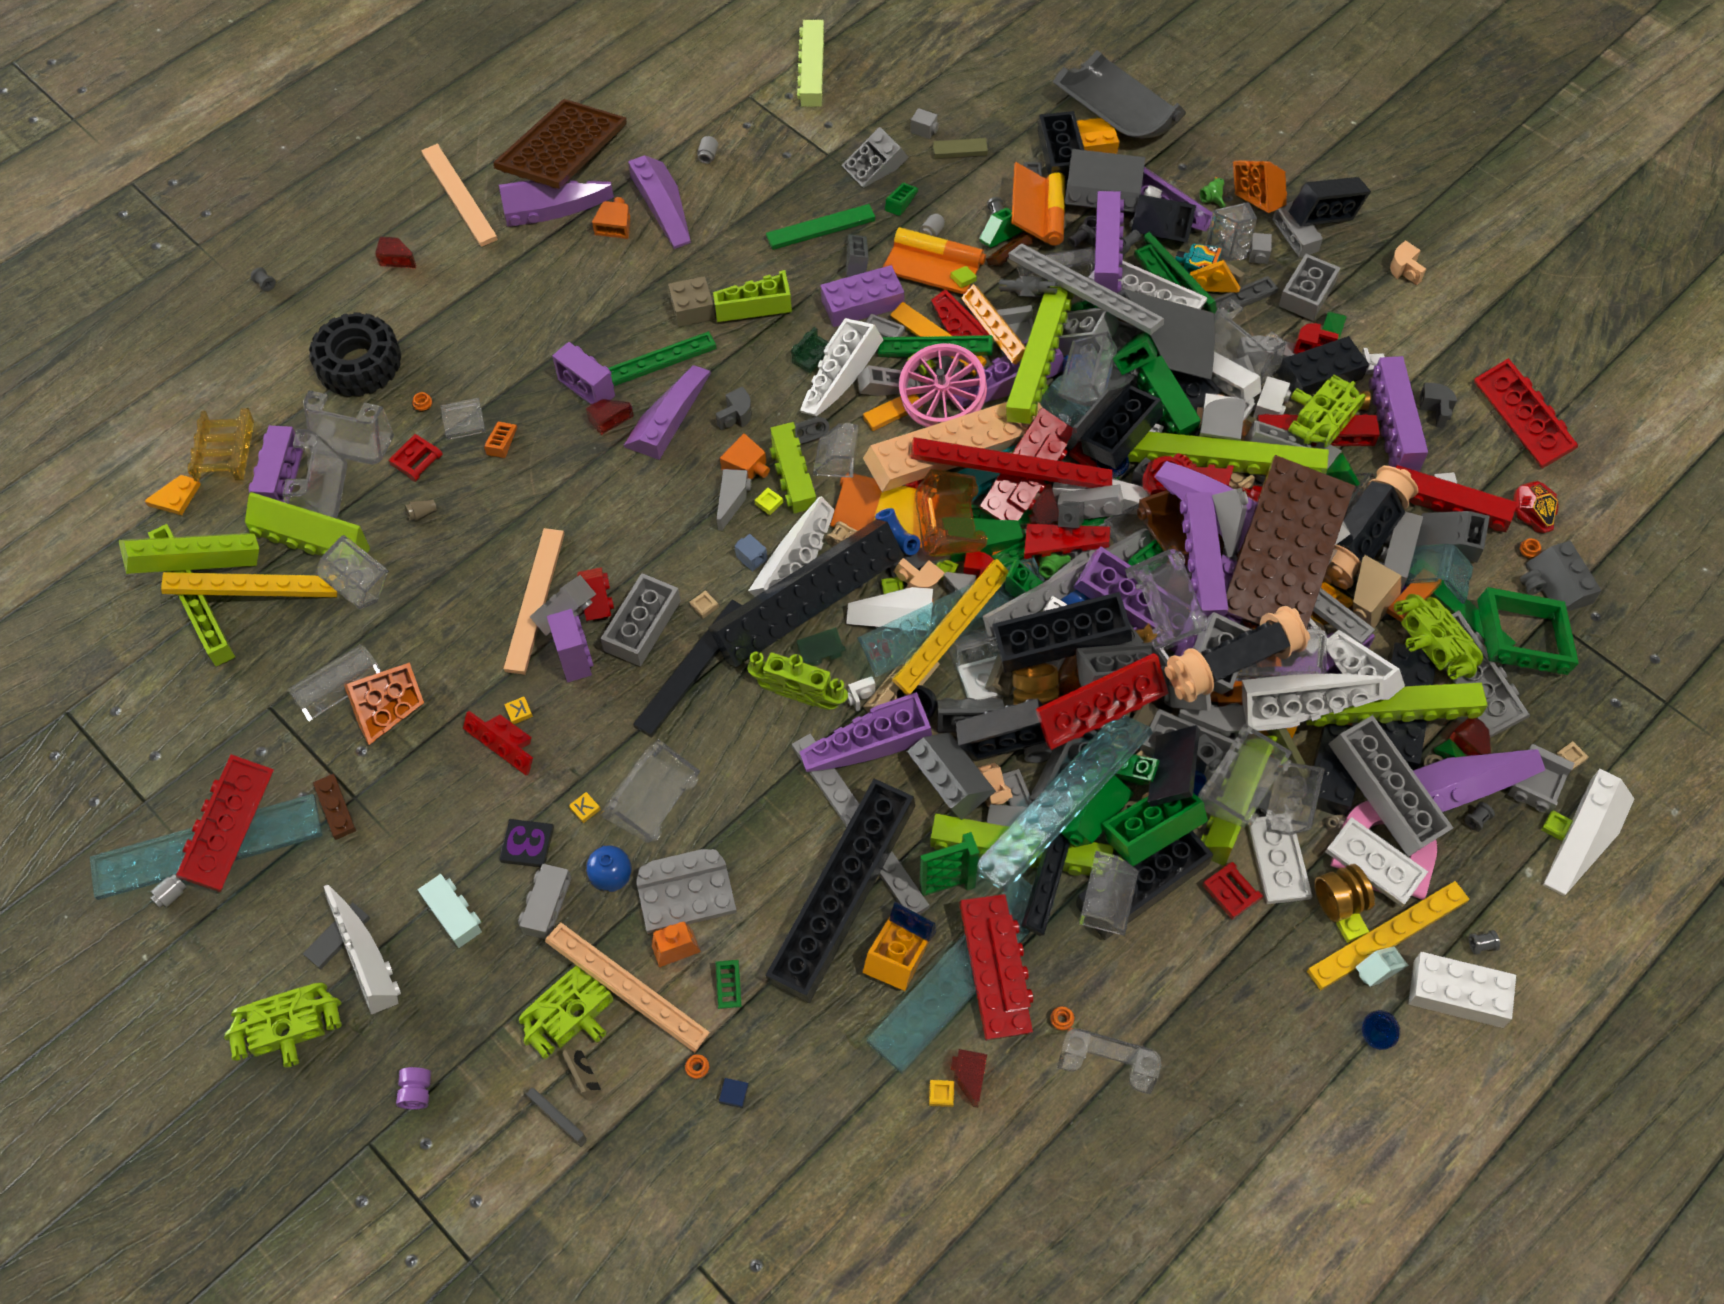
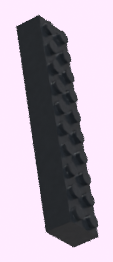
M876 519L715 622L708 629L726 662L737 667L750 659V655L753 652L757 651L759 653L904 558V555L888 522Z
M877 779L872 780L765 976L770 984L808 1003L811 1002L916 807L914 796Z

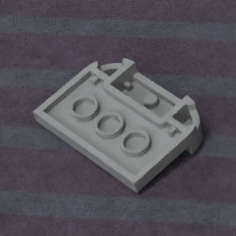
M701 849L654 860L641 866L639 869L637 888L647 934L684 921L689 925L737 913L726 863L718 851L714 849Z

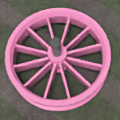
M943 343L925 347L907 361L900 375L899 390L908 415L918 424L929 427L981 410L987 395V384L983 366L972 352L955 344ZM941 356L955 357L945 375L942 369ZM939 357L940 369L935 374L925 361ZM959 359L969 364L952 376ZM922 364L934 380L914 373L915 369ZM974 369L979 376L977 379L958 381ZM910 378L928 384L907 388ZM980 385L977 395L958 389ZM927 393L913 404L910 403L907 395ZM953 394L969 399L973 403L965 410ZM935 397L926 415L917 410ZM950 398L961 413L947 417L946 400ZM939 400H943L945 418L931 417Z

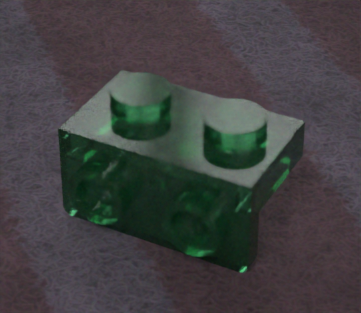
M813 327L810 332H806L803 339L791 349L792 363L808 373H811L818 366L819 362L823 360L825 347L829 343L818 336L817 328Z
M836 627L796 641L800 655L803 658V663L810 664L811 666L821 664V659L829 657L830 660L842 657L841 652L846 650L845 646L842 645Z

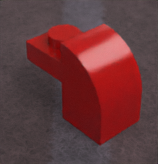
M1306 324L1300 329L1293 353L1298 354L1336 341L1339 334L1320 329L1321 324Z
M967 550L963 574L976 575L977 580L994 559L984 552Z

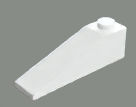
M911 587L848 603L846 624L930 631L933 589Z
M1340 630L1328 638L1331 644L1325 648L1342 674L1384 677V698L1380 700H1389L1405 687L1399 668Z

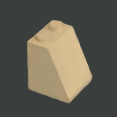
M1365 555L1362 559L1353 600V613L1375 628L1386 614L1387 608L1399 597L1402 575Z

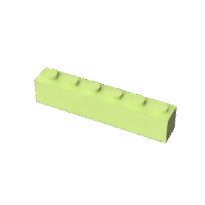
M803 20V27H800V38L802 39H799V50H802L799 51V62L802 63H798V74H801V76H798V87L801 88H797V99H801V107H822L824 20Z

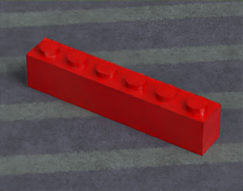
M1263 414L1258 415L1256 420L1288 431L1294 420L1297 421L1298 415ZM1354 415L1330 445L1375 446L1380 435L1377 415ZM1315 442L1311 443V446L1317 445Z
M1396 466L1397 469L1407 470L1418 486L1417 495L1409 499V502L1412 504L1430 508L1436 512L1471 511L1490 516L1488 527L1496 531L1507 532L1518 502L1406 467Z

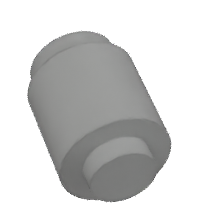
M706 136L701 139L697 152L698 160L701 163L710 164L714 160L718 148V142L715 138Z
M939 214L930 215L920 227V233L937 237L944 228V218Z
M175 874L170 878L167 876L150 891L153 894L151 899L158 907L164 905L167 908L184 893L183 890L186 888V885L179 878H176Z

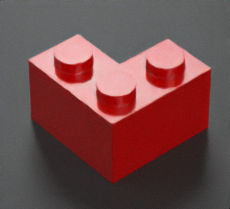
M602 567L577 572V576L581 575L596 593L591 598L593 603L584 609L586 621L611 616V609H614L612 597L607 596V589H610L607 572L603 573Z

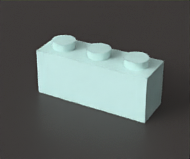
M440 874L419 888L418 891L454 943L460 948L482 933L478 926L481 921L474 911L472 913L468 912L466 908L469 904L462 895L457 897L454 892L457 888L451 879L445 880Z

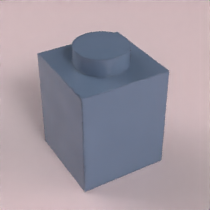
M751 534L741 538L735 545L736 557L752 572L768 560L767 549Z

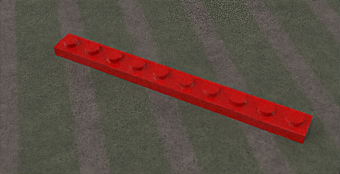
M916 437L912 440L911 459L1088 488L1112 485L1111 469Z

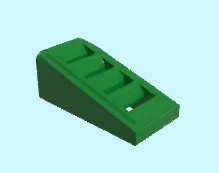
M902 183L886 198L885 211L900 216L913 200L919 188Z
M739 960L715 961L718 1009L742 1007ZM735 969V973L721 974V970ZM735 978V982L722 983L721 979ZM736 987V991L722 992V988ZM736 996L737 1001L723 1002L722 997Z

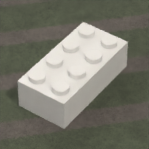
M1420 952L1413 963L1408 1005L1504 1028L1512 1020L1516 975Z

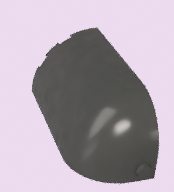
M1098 50L1081 65V69H1067L1063 67L1053 80L1056 85L1110 125L1132 138L1148 139L1159 136L1173 128L1186 114L1178 103L1173 107L1106 59Z

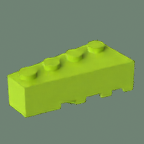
M785 270L779 271V275L773 277L771 275L763 276V280L753 282V280L747 281L741 287L735 285L713 292L717 322L792 312L791 294Z
M794 422L770 427L772 448H769L772 460H776L774 464L776 473L781 475L782 478L780 479L782 491L786 490L787 495H785L787 506L792 507L794 514L807 511L816 501V494L810 474L807 473L806 461L804 456H802L799 438L795 436L796 428Z

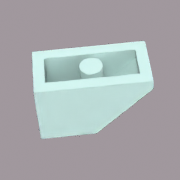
M1389 947L1375 951L1357 965L1356 969L1359 971V977L1364 983L1374 986L1382 983L1409 965L1395 947Z

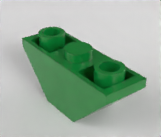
M1004 208L991 215L979 241L991 248L1024 232V230L1011 223L1012 210Z
M1015 559L1006 576L1005 589L1016 598L1043 582L1018 559Z
M1100 748L1093 769L1106 766L1121 781L1145 785L1153 782L1159 760Z

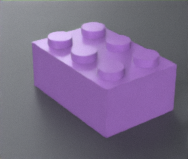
M568 342L552 355L558 380L596 409L600 410L615 397L611 371L606 366H601L597 363L594 357L586 355L579 346H574Z
M572 609L548 615V623L567 683L591 676L590 667L594 665L579 616H574Z

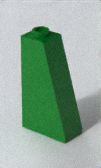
M1142 331L1133 336L1112 359L1120 373L1124 375L1154 360L1158 352L1149 334Z
M942 519L943 534L951 555V561L954 563L965 561L967 550L980 551L992 555L993 552L1003 551L1026 540L1025 529L1020 527L1019 520Z
M1106 766L1089 770L1061 834L1076 847L1092 844L1104 830L1102 823L1117 815L1134 793Z

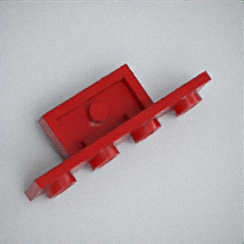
M471 711L466 712L463 729L520 772L528 775L533 757L522 750V748L530 744L532 737L502 715L484 722Z

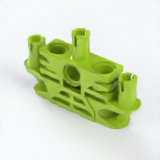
M1335 374L1324 383L1314 396L1296 388L1291 396V400L1305 407L1298 414L1297 421L1294 420L1288 432L1305 440L1304 444L1306 445L1312 442L1325 443L1324 447L1327 448L1361 408L1366 395L1364 393L1359 394V391L1355 388L1356 383L1354 381L1349 383Z
M1409 594L1406 600L1398 601L1394 604V611H1398V615L1409 612L1401 622L1402 626L1412 636L1406 640V647L1409 648V651L1422 649L1439 670L1448 668L1447 674L1448 676L1453 675L1450 677L1453 680L1462 676L1466 678L1474 677L1477 672V666L1481 665L1483 661V654L1469 634L1439 600L1433 597H1428L1424 600L1419 595Z
M757 651L750 655V663L747 667L748 672L757 679L758 684L763 689L825 710L835 709L848 698V692L844 688L843 680L840 679V683L838 681L839 678L831 681L829 671L803 663V658L800 655L797 659V654L787 658L770 653L767 661H763L764 657L761 652L759 656Z
M576 965L520 1015L519 1023L524 1024L525 1046L531 1044L542 1058L546 1059L549 1057L547 1051L552 1055L555 1047L542 1035L544 1033L551 1037L559 1048H562L582 1029L595 1042H599L601 1040L599 1035L604 1038L607 1031L594 1018L614 1001L612 994L600 982ZM578 1010L584 1011V1013L579 1017L573 1016L574 1013ZM536 1019L537 1022L532 1026L531 1021Z
M314 983L234 1009L231 1013L234 1021L224 1035V1039L230 1042L232 1060H241L240 1055H242L243 1059L248 1057L244 1037L248 1036V1049L255 1057L281 1049L284 1067H292L291 1062L294 1063V1066L298 1065L299 1059L295 1044L325 1035V1031L322 1028L323 1022L320 1020L322 1019L321 1012H324L327 1030H335L334 1025H336L337 1029L340 1028L342 1023L340 1022L338 1006L342 1002L326 991V984ZM319 995L322 997V999L315 1000ZM242 1019H247L246 1022L241 1023ZM290 1028L287 1035L281 1036L285 1029Z

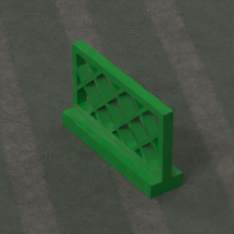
M972 832L963 834L962 843L921 855L919 891L923 896L961 884L965 885L966 890L975 888L979 850Z

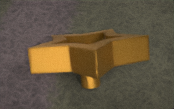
M1149 622L1144 629L1135 630L1144 641L1143 643L1154 642V639L1160 634V632L1151 629Z

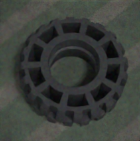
M346 313L338 318L330 319L327 324H323L319 328L318 333H315L312 339L313 342H311L309 347L310 361L322 385L334 393H341L349 397L352 395L357 397L364 396L367 393L372 394L379 388H384L395 377V372L399 370L401 364L400 347L392 328L381 318H375L374 315L368 313ZM357 349L369 350L360 358L343 360V357L351 351Z

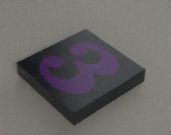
M509 819L499 859L500 862L532 867H541L542 863L546 864L554 825Z

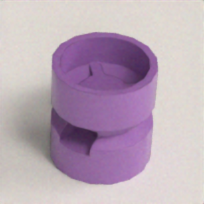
M410 1067L399 1071L398 1085L401 1089L397 1093V1107L404 1109H424L428 1107L429 1094L426 1088L430 1086V1070Z

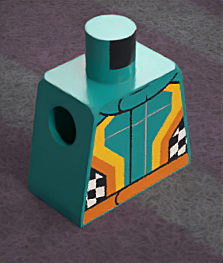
M1192 244L1189 253L1178 250L1175 259L1179 263L1185 264L1184 269L1190 274L1192 271L1219 262L1222 248Z

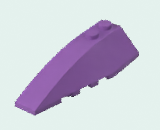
M645 155L628 161L630 176L673 248L676 249L691 243L678 186L664 163Z
M1144 167L1141 195H1144L1145 189H1148V186H1153L1162 191V199L1196 205L1191 227L1207 232L1217 215Z
M531 180L499 185L508 227L565 217L594 207L614 197L611 182L587 181L586 184L570 181V183H565L560 189H554Z
M1029 339L1023 341L1022 343L1025 346H1027ZM1059 348L1055 349L1054 362L1050 363L1051 371L1050 375L1046 376L1047 379L1063 370L1064 358ZM1005 355L1001 359L999 357L992 361L993 365L986 370L984 369L987 384L985 402L1010 395L1021 360L1015 365ZM980 385L958 389L977 395ZM953 394L962 407L973 403L969 399Z
M693 365L641 416L625 442L624 447L660 460L710 376L711 371Z
M1168 461L1164 463L1155 475V478L1172 495L1178 496L1182 501L1186 493L1212 492V495L1234 490L1204 474ZM1248 498V504H1246L1247 511L1239 543V551L1241 550L1257 502ZM1215 509V517H1216L1217 531H1218V534H1220V535L1222 536L1221 529H1220V525H1219V521H1218V517H1217V513H1216V509Z
M916 692L873 707L866 715L858 716L852 720L851 724L844 728H838L831 736L822 738L800 751V755L806 772L853 765L909 749L923 737L932 736L931 726Z
M1532 749L1451 757L1415 769L1413 772L1440 810L1444 812L1545 771V767L1539 750Z

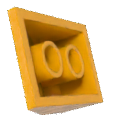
M1102 118L1077 121L1084 150L1118 153L1119 140L1112 125Z
M892 912L867 953L862 973L905 991L917 970L935 929Z

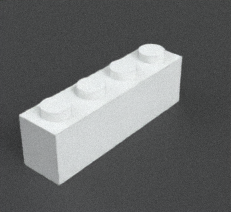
M1214 351L1211 380L1222 392L1231 397L1246 399L1245 403L1261 392V377Z

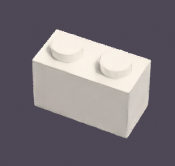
M1267 376L1253 417L1257 418L1258 415L1263 414L1283 415L1286 409L1283 403H1288L1291 392L1288 391L1290 383Z

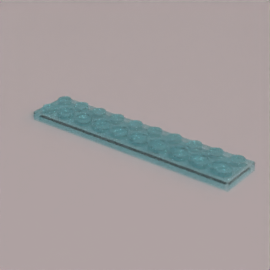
M1033 555L1031 559L1020 560L1043 583L1045 582L1043 576L1039 573V567ZM1006 580L959 636L984 625L983 615L1015 598L1005 589ZM974 583L857 637L875 677L908 662Z
M1123 715L1118 720L1106 723L979 859L977 875L1006 892L1153 733L1151 728L1126 715Z
M314 794L257 809L235 861L323 836ZM192 828L90 856L94 897L100 900L162 882L167 876L170 878L173 874L176 875L186 854L182 852L187 839L192 840L195 834L192 832Z
M1020 875L1002 893L1006 895L1009 915H1012L1013 920H1017L1019 924V934H1016L1018 943H1021L1031 933V931L1021 927L1033 887ZM965 934L867 1039V1043L901 1074L976 993Z

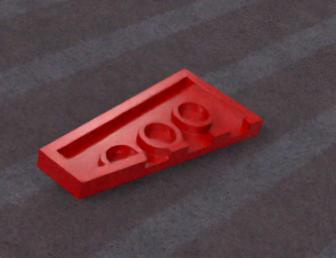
M946 289L931 299L937 315L950 335H990Z
M1027 524L1024 559H1031L1032 555L1039 554L1042 557L1051 556V553L1060 551L1066 554L1071 553L1074 549L1087 551L1099 549L1100 547L1109 548L1110 527L1080 526L1079 528L1049 524Z

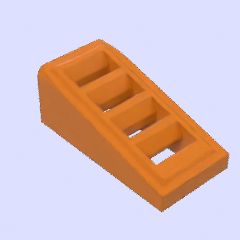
M497 422L484 446L486 455L506 458L517 425Z

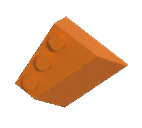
M1269 161L1233 162L1236 196L1267 213L1287 205L1286 174L1284 170Z
M410 662L344 685L358 725L368 745L424 703Z

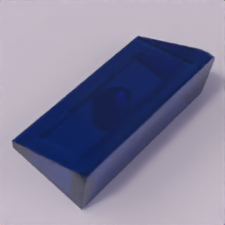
M897 902L893 904L889 919L891 922L928 942L936 934L934 922Z

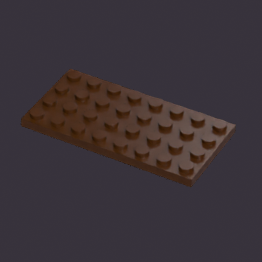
M563 99L493 162L494 169L534 181L535 183H541L554 189H560L627 124V118Z
M1275 455L1272 458L1226 590L1228 603L1226 614L1260 626V620L1264 614H1275L1280 607L1287 606L1291 609L1295 608L1299 612L1300 618L1307 629L1355 485Z

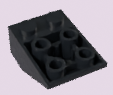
M1139 194L1131 232L1133 230H1137L1140 234L1150 232L1154 237L1188 243L1196 205Z

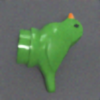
M1214 177V181L1210 182L1208 186L1201 188L1199 192L1201 201L1203 203L1214 202L1221 209L1225 208L1226 205L1222 199L1224 180Z
M1051 553V556L1045 557L1040 555L1038 557L1040 575L1044 578H1050L1064 564L1069 563L1071 557L1069 555L1060 556L1056 553Z

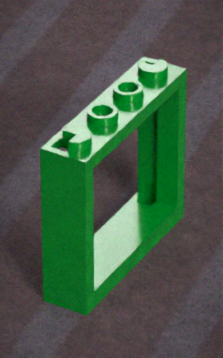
M1487 587L1478 597L1477 602L1489 661L1558 673L1560 675H1568L1579 664L1565 601ZM1498 610L1551 619L1559 655L1505 645Z

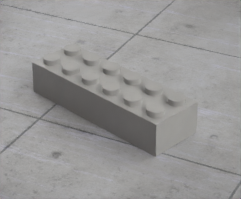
M1373 715L1341 733L1329 743L1331 749L1408 857L1453 829V826Z

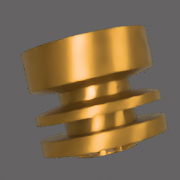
M1043 663L1012 671L1013 686L1016 688L1013 691L1014 705L1023 703L1028 699H1039L1045 705L1058 699L1059 691L1056 688L1058 685V669L1056 666Z
M1356 864L1347 865L1345 868H1339L1336 873L1329 872L1315 879V891L1319 904L1327 917L1333 922H1339L1351 917L1353 913L1360 914L1374 907L1375 898L1370 881L1365 872Z

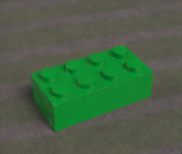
M1162 355L1140 366L1136 382L1137 389L1161 399L1163 416L1158 421V424L1164 426L1165 433L1194 436L1199 428L1201 419Z
M1193 793V797L1153 807L1149 805L1147 796L1102 824L1108 843L1127 862L1134 866L1206 823L1208 818L1204 802Z

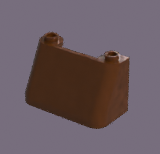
M1168 490L1139 499L1138 518L1144 521L1165 552L1168 562L1176 567H1188L1189 552L1185 550L1187 535L1183 532L1182 527L1184 514L1180 512V502L1182 500L1178 496L1172 495ZM1218 534L1220 553L1222 556L1224 541L1222 536Z

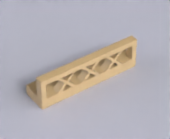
M920 646L913 647L865 703L863 708L868 713L873 707L889 702L891 698L892 700L897 699V691L900 688L892 679ZM939 662L934 665L918 685H923L940 665Z

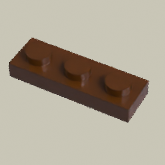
M1024 231L987 257L986 261L989 265L997 264V266H1000L1007 262L1009 252L1020 244L1029 246L1036 237Z
M331 774L313 782L334 839L337 840L356 832L357 830L336 776Z

